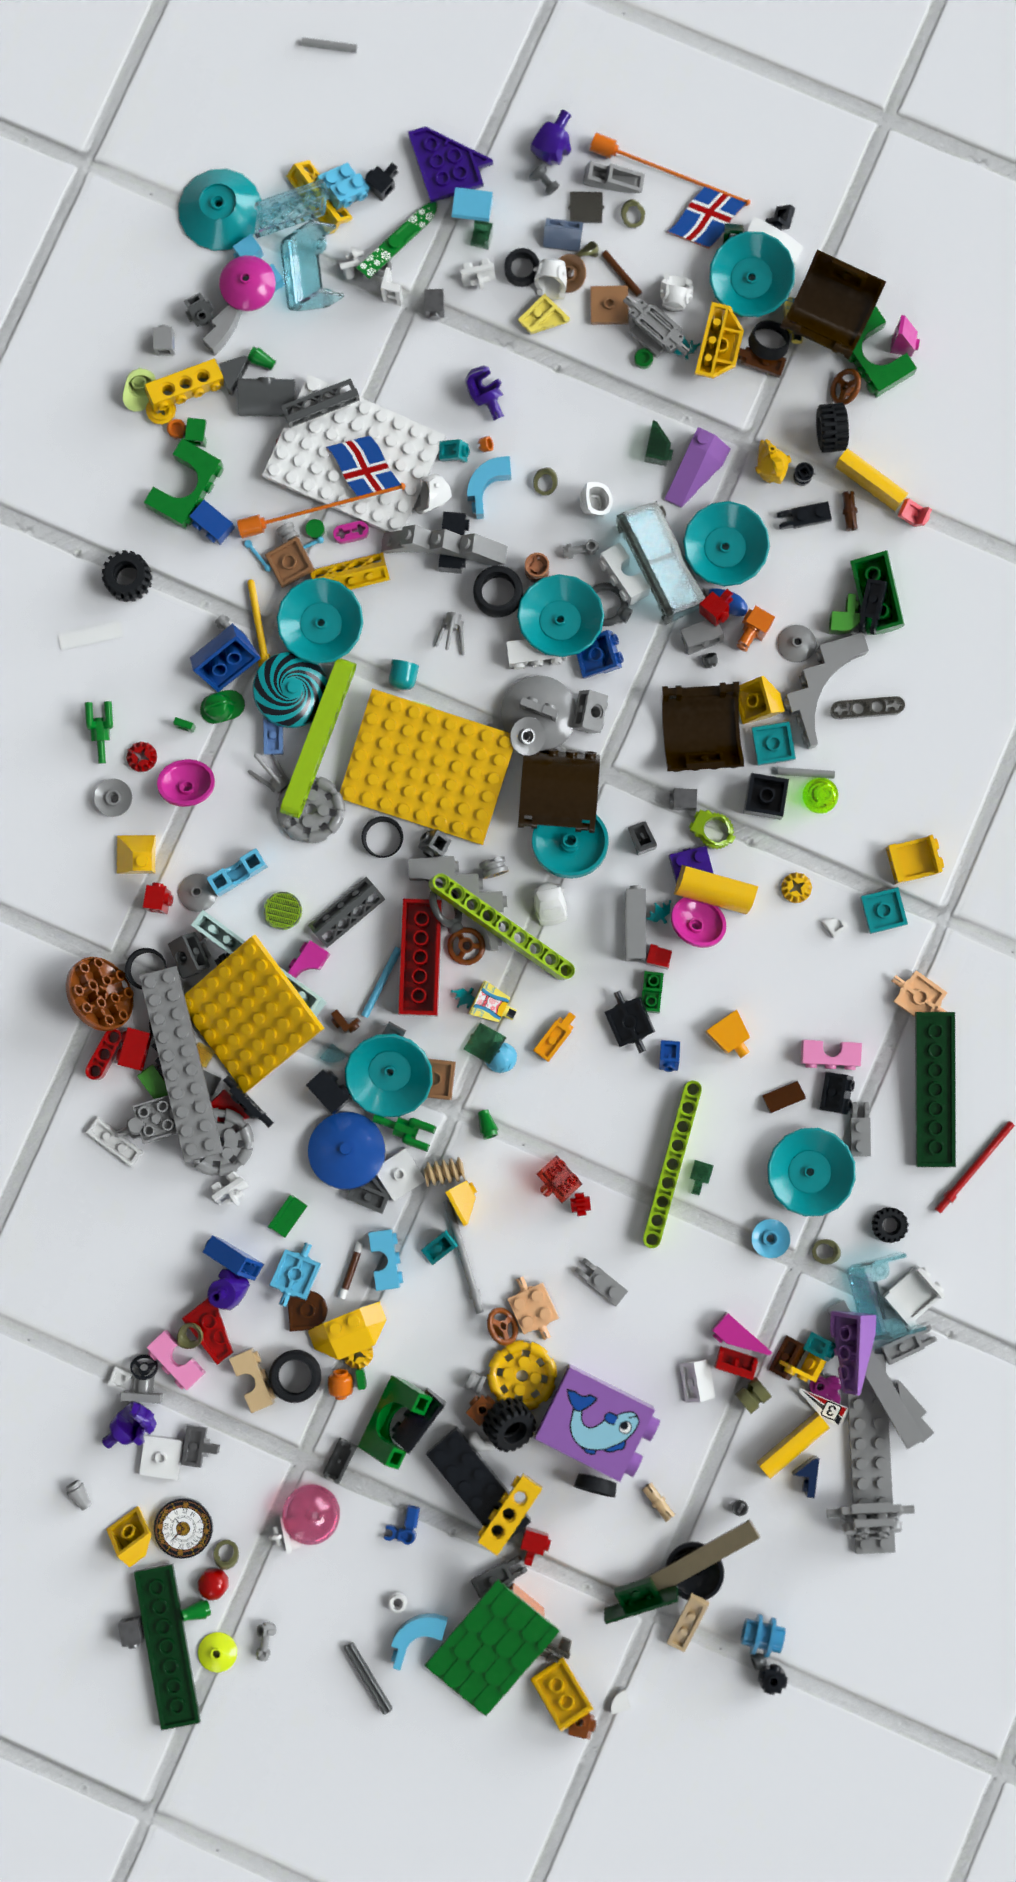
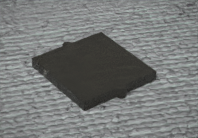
M570 192V205H568L570 221L602 223V210H604L603 192Z

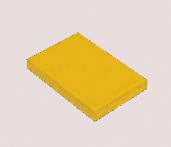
M561 1657L530 1679L561 1732L594 1710L564 1657Z

